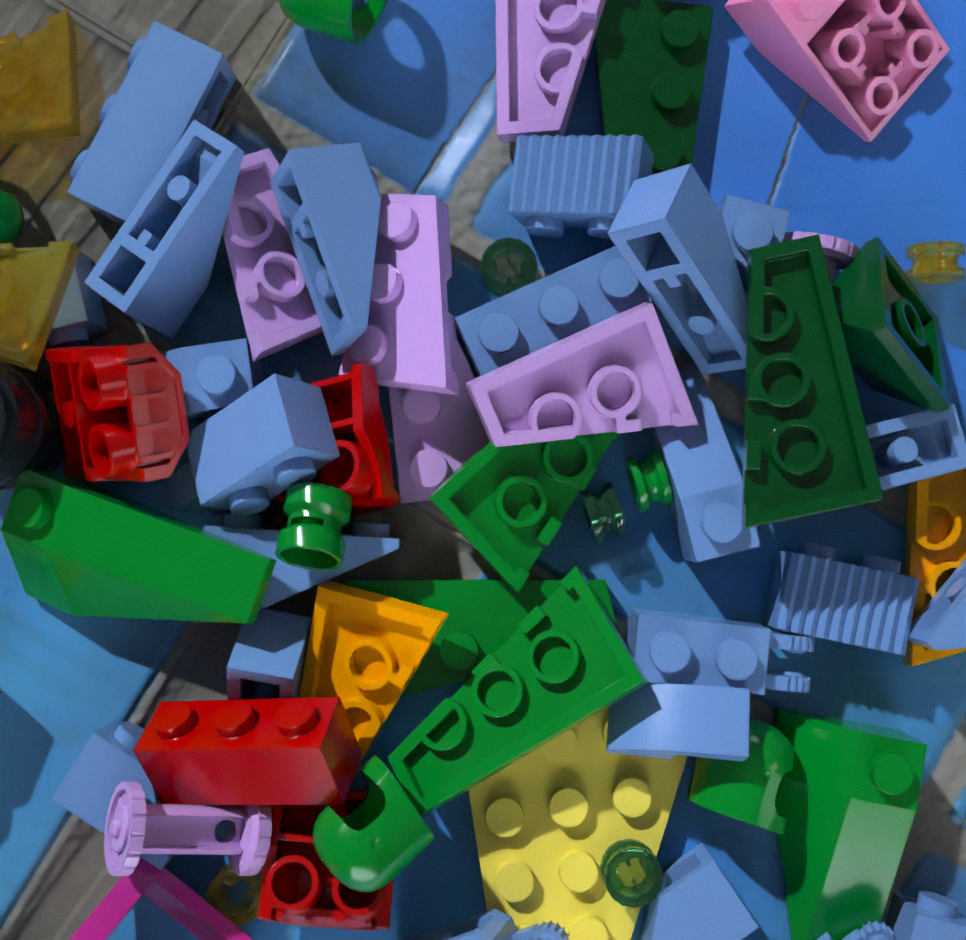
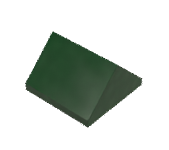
M876 237L863 245L855 258L850 261L831 285L850 364L870 389L875 392L935 413L950 409L938 317L879 237Z

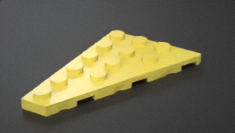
M608 706L469 789L487 911L496 908L511 916L517 930L537 923L541 925L543 921L549 923L552 920L555 924L559 922V926L562 928L565 927V932L569 933V940H631L688 756L675 755L673 759L606 753Z

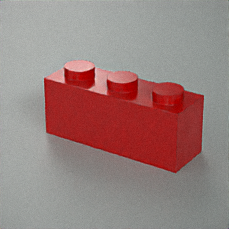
M340 697L160 702L133 750L161 803L182 805H344L362 754Z

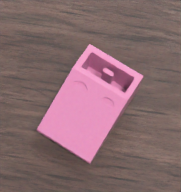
M728 0L724 5L763 57L865 142H872L950 50L918 0Z

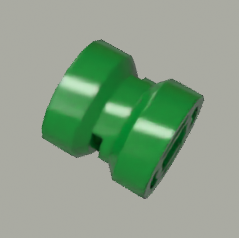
M297 483L290 486L286 491L283 507L284 513L288 517L287 527L278 534L275 549L276 557L286 564L308 570L323 571L339 568L343 564L346 546L345 541L340 536L341 529L350 521L352 497L341 489L320 483Z

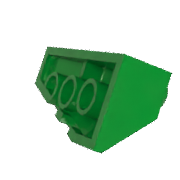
M26 469L20 474L1 527L2 535L25 593L72 616L255 624L277 561L85 480L35 469Z
M776 707L773 727L780 730L789 739L794 753L793 770L783 775L775 800V807L784 811L788 816L784 835L775 833L777 849L781 853L786 887L784 898L791 940H816L828 932L834 940H841L856 928L861 929L862 924L866 925L868 921L871 923L876 920L878 923L881 922L916 813L927 744L898 729Z

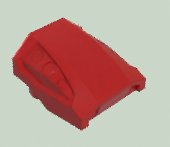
M151 343L45 349L46 360L50 363L63 444L65 476L90 482H149L171 477L190 440L181 373Z
M359 363L351 366L350 373L310 383L321 387L340 457L317 470L316 477L310 483L333 486L349 494L353 501L350 516L391 509L400 500L399 494L393 489L388 436L379 404V386L372 367ZM287 490L275 496L279 501L283 502V507Z
M349 789L344 805L329 806L339 817L346 816L361 804L366 797L367 790ZM270 805L272 834L269 852L267 853L262 871L258 919L295 926L358 931H390L394 879L384 887L373 892H358L339 882L319 858L314 847L313 828L319 814L327 805Z

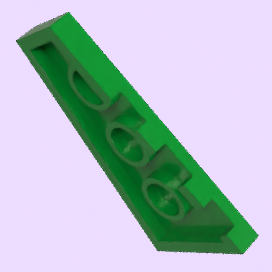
M606 432L575 436L574 439L495 447L488 440L433 491L428 498L515 592L519 593L530 575V568L545 545L549 546L563 524L561 523L562 518L578 493L584 491L597 471L596 465L612 440L617 439L620 433Z
M575 566L560 581L562 585L540 607L536 605L518 624L519 629L494 654L489 653L471 671L473 675L451 698H445L387 757L402 789L420 816H426L648 683L582 569Z
M504 579L344 580L345 585L449 613L401 697L467 681L473 675L471 671L489 653L494 654L519 629L518 624L535 606L540 607L562 585L560 583L562 579H527L519 593H517ZM587 579L618 631L606 580Z

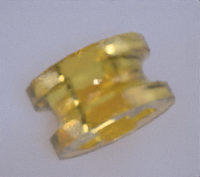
M951 241L924 242L910 245L906 248V258L912 260L913 265L911 269L905 271V274L913 284L933 285L962 281L965 279V268L958 265V260L965 256L966 245Z
M229 863L225 864L210 882L206 893L207 902L237 927L252 922L258 915L263 869L261 868L259 873L254 874V876H238L232 871ZM239 879L246 881L251 886L246 896H254V902L243 899L238 906L231 904L226 899L231 890L223 889V883L233 887Z

